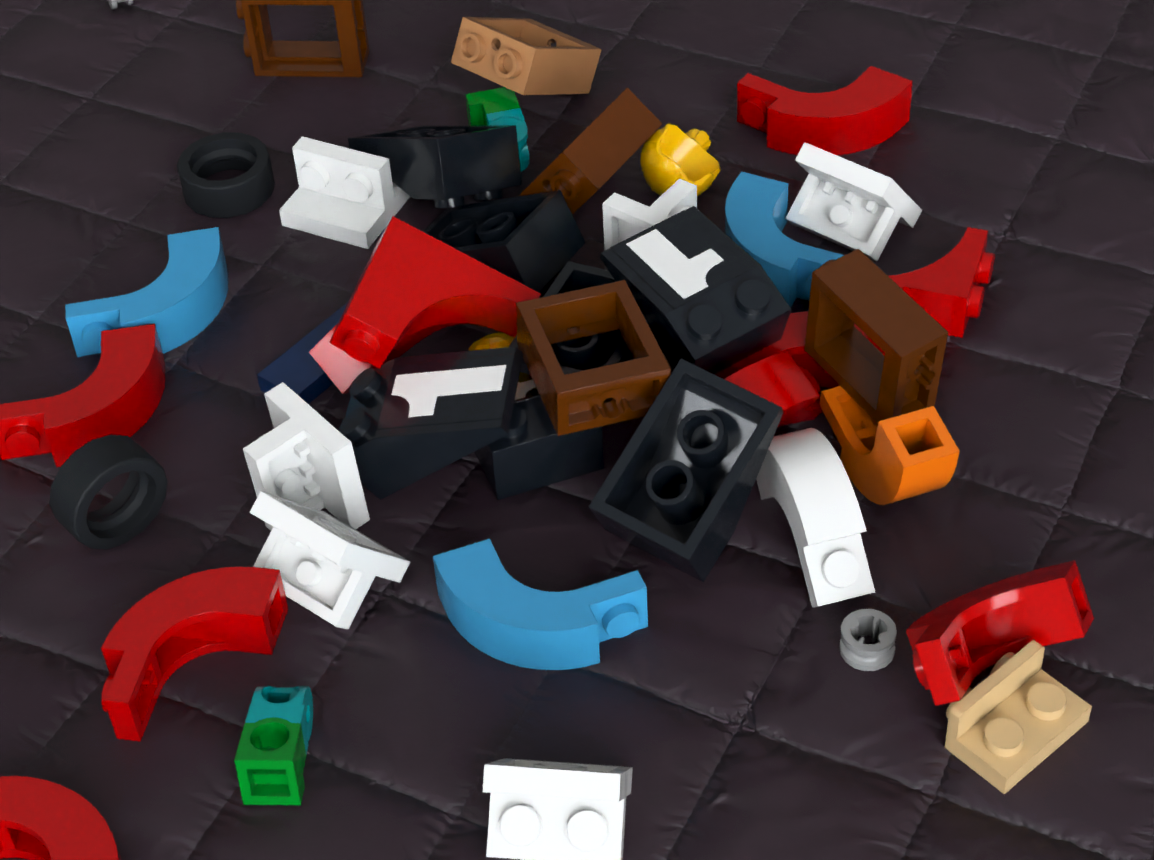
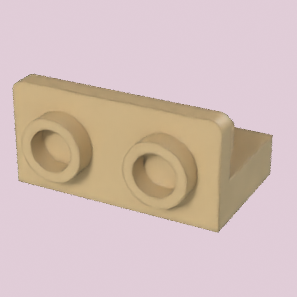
M1032 640L1016 654L1009 652L1002 656L985 680L974 689L969 687L962 699L951 702L946 711L948 725L945 748L1003 794L1007 793L1088 723L1092 706L1041 669L1045 647L1035 640Z

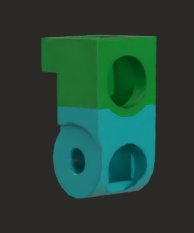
M506 87L465 94L468 125H516L521 172L525 170L530 164L527 146L528 130L515 92Z
M258 686L255 688L234 759L243 805L301 806L305 788L303 771L313 725V698L309 686H296L293 688Z

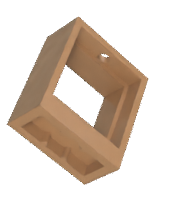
M462 17L451 63L521 95L589 94L602 49L532 19ZM556 41V47L551 46V43H555Z

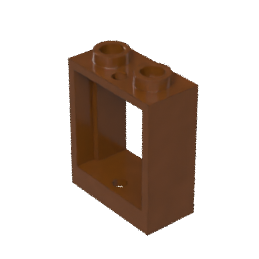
M236 0L237 16L239 19L245 20L246 26L244 52L247 58H252L255 76L363 77L369 55V44L362 0ZM267 5H333L339 41L273 40Z
M627 87L518 196L561 190L573 214L662 125L661 121Z
M856 249L836 260H829L813 271L804 350L877 423L881 420L930 406L935 407L948 332L860 249ZM854 323L885 352V356L854 327Z
M625 280L516 303L517 345L524 353L523 359L558 436L636 419L647 414L670 377L671 368ZM619 329L634 360L564 375L550 344ZM613 398L611 401L603 403L606 399Z

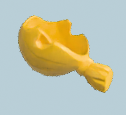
M667 123L647 139L642 147L640 164L644 178L653 192L661 196L678 179L697 185V197L711 186L721 169L719 162L707 152L711 141L709 140V135L704 130L691 129L689 132L684 133L678 126Z

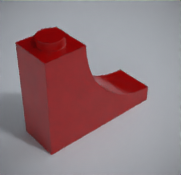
M392 216L373 250L329 343L344 350L350 357L367 362L380 369L389 353L401 341L422 329L436 325L453 323L474 324L515 337L517 335L516 303L537 299L541 293Z

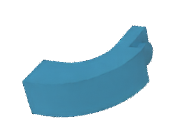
M741 171L732 184L726 198L725 234L762 266L790 308L796 298L810 301L813 271L817 270L825 262L833 259L836 260L844 255L799 243L783 234L782 231L787 224L785 218L788 214V183Z
M219 227L167 235L169 250L167 266L163 273L146 287L125 295L65 304L66 321L77 357L101 353V331L155 324L163 354L185 344L202 332L220 312L228 292V270Z
M490 538L433 556L438 596L452 625L461 636L478 650L508 664L537 670H568L587 667L600 663V642L612 638H622L634 631L648 627L647 587L638 570L575 590L549 592L533 589L515 580L503 567Z

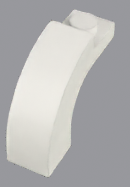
M807 428L774 436L756 480L761 500L774 497L787 517L798 550L812 608L875 593L860 534L866 532L865 523L850 479L835 449L828 439L815 428Z

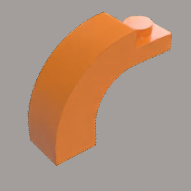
M841 386L821 391L819 406L842 447L840 460L850 480L868 500L878 505H887L941 489L950 482L956 469L960 451L934 406L881 420L877 423Z

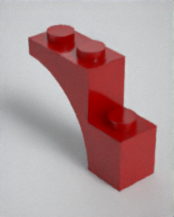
M967 227L960 242L941 259L911 272L888 276L948 332L949 336L963 338L969 317L979 318L985 290L979 284L989 285L995 259V253L986 252L988 230ZM873 343V345L885 356V352L876 343Z

